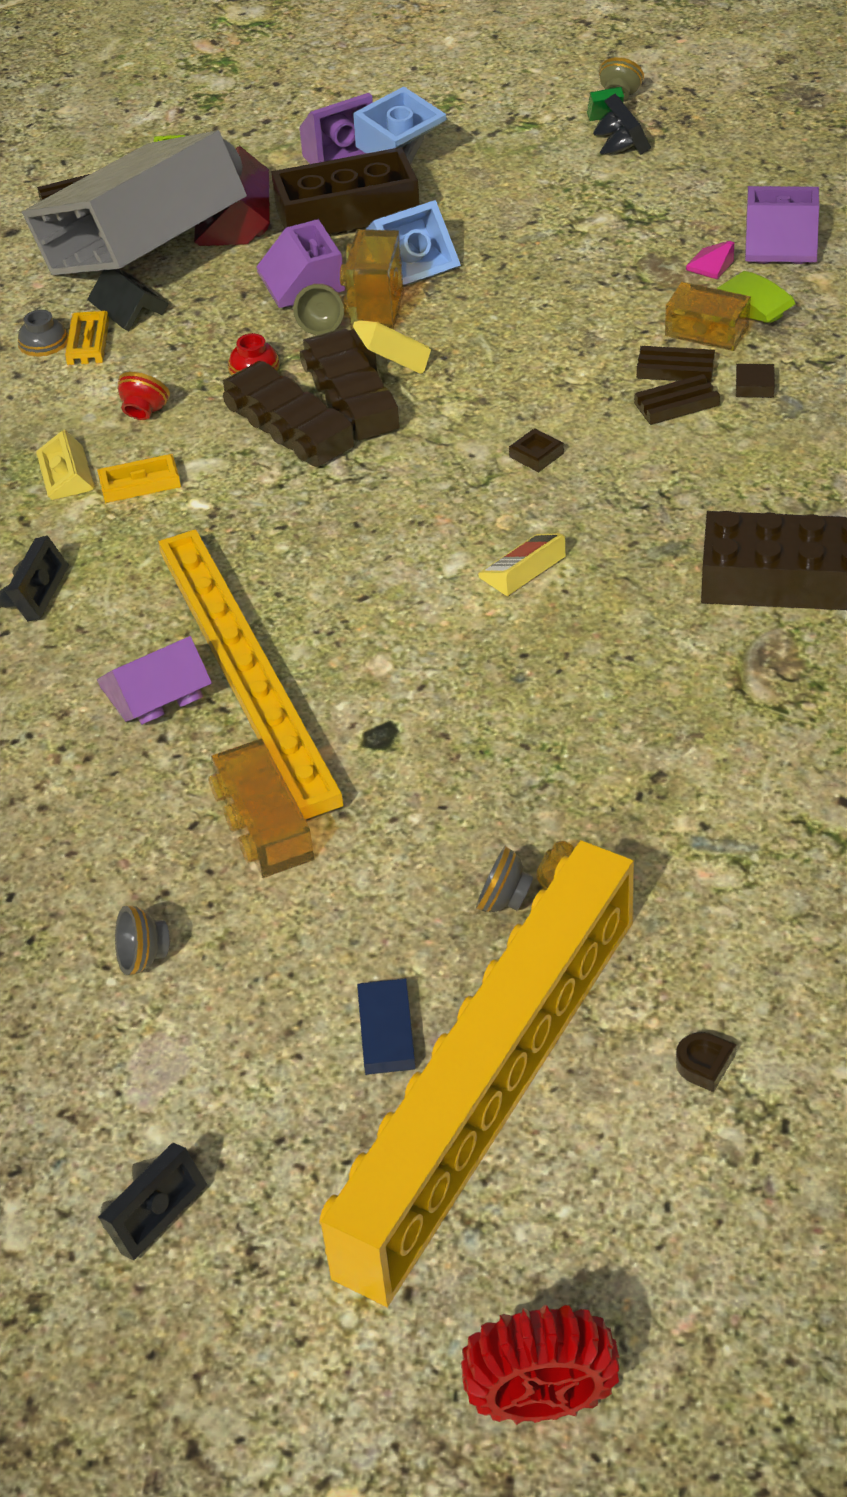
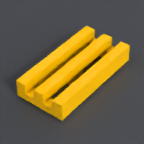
M107 311L72 313L65 352L67 365H74L77 358L81 359V364H89V359L94 357L96 363H103L109 327ZM95 320H98L95 344L92 347ZM81 321H87L82 348H77Z
M173 454L97 470L105 503L181 487Z

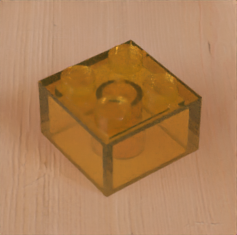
M357 229L353 243L347 244V263L341 264L340 283L341 286H346L347 290L343 300L344 316H349L350 329H354V322L370 321L378 322L394 330L404 293L399 230Z

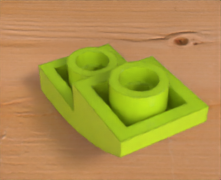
M748 271L741 272L717 287L721 301L742 306L746 318L763 321L764 323H771L780 319L784 315V311L795 305L794 298L777 284Z

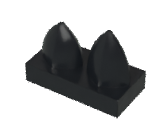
M613 94L604 101L609 112L600 119L593 134L594 136H611L603 145L600 154L618 153L633 146L642 155L651 149L640 123L620 98Z
M48 535L34 539L24 559L14 567L12 571L14 577L10 584L0 590V607L18 608L27 622L41 619L69 566Z
M172 1142L157 1158L134 1163L132 1166L133 1182L118 1197L102 1203L98 1218L121 1255L135 1260L207 1186L186 1147Z

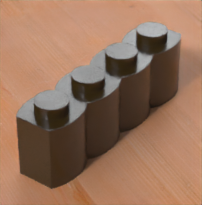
M346 328L303 339L304 350L300 351V360L306 373L311 372L317 391L324 392L328 408L339 411L350 421L354 440L360 441L400 429L398 406L393 395L383 385L378 373L369 365L365 354L356 346L352 335Z
M257 361L223 380L225 391L223 392V399L228 409L243 417H247L253 427L269 433L277 444H282L284 447L293 450L301 461H306L312 466L319 467L354 447L352 424L342 413L333 408H327L317 396L304 392L292 379L280 376L268 363Z

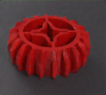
M544 1305L539 1310L528 1311L523 1307L521 1313L512 1316L502 1314L500 1315L499 1322H486L481 1325V1332H475L469 1336L468 1345L462 1349V1378L464 1391L468 1394L469 1404L476 1406L478 1414L490 1415L492 1420L497 1422L511 1419L518 1425L523 1421H533L536 1423L544 1420H557L567 1415L576 1417L579 1410L583 1408L593 1409L598 1405V1399H605L612 1394V1387L619 1383L618 1359L620 1357L616 1339L612 1337L611 1328L606 1327L602 1317L592 1316L590 1311L586 1309L573 1312L569 1305H564L559 1309H549L547 1305Z

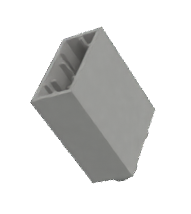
M216 130L147 143L21 212L51 275L120 269L241 200L247 194L239 178L242 174L241 158L235 147L229 141L223 139L220 131Z

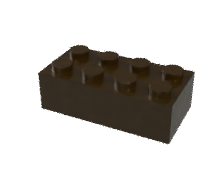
M402 147L271 171L275 205L284 229L319 219L328 234L337 235L347 230L367 228L374 220L420 205L418 180Z
M707 511L701 604L847 610V517L818 516L815 514H775L771 512Z

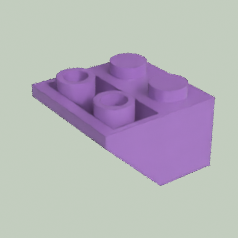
M748 186L745 261L760 264L769 262H791L794 264L817 262L819 187Z
M319 219L285 228L257 265V272L278 308L293 306L297 294L303 288L312 284H326L333 287L337 292L345 291L342 254Z

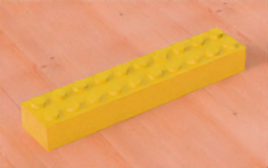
M582 840L579 841L569 857L565 855L560 859L553 881L547 890L541 889L537 893L531 906V913L523 925L517 924L513 928L508 938L507 948L499 960L493 959L489 963L483 976L482 985L474 997L469 995L463 1001L455 1025L448 1034L443 1033L437 1039L432 1050L431 1060L422 1073L416 1072L409 1080L404 1099L395 1112H388L383 1118L378 1129L377 1139L367 1153H360L353 1162L348 1182L339 1195L333 1194L326 1201L321 1211L319 1222L322 1227L325 1254L327 1255L331 1280L388 1308L633 924L634 860Z

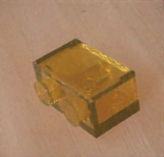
M681 282L666 304L665 336L735 351L749 328L751 296Z

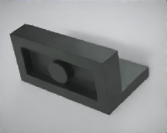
M121 269L103 270L87 299L99 310L107 311L108 317L127 331H130L142 307L163 315L169 304L132 274Z

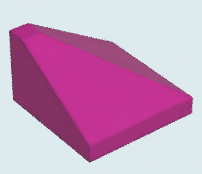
M726 241L702 248L686 265V270L718 279L734 262L735 242Z

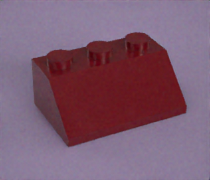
M240 145L236 148L242 162V174L239 178L247 196L195 225L194 243L198 246L248 244L255 236L260 237L270 225L269 169Z

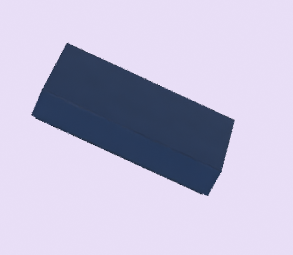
M406 978L357 984L365 1075L415 1070Z

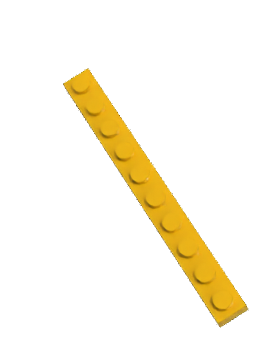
M195 529L158 541L160 553L300 820L303 821L343 807L340 789L197 530Z

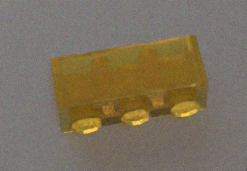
M261 738L212 755L214 774L208 776L209 785L217 802L224 800L226 804L223 806V811L231 832L239 830L241 834L238 837V841L247 864L255 862L262 878L315 860L310 828L263 739Z

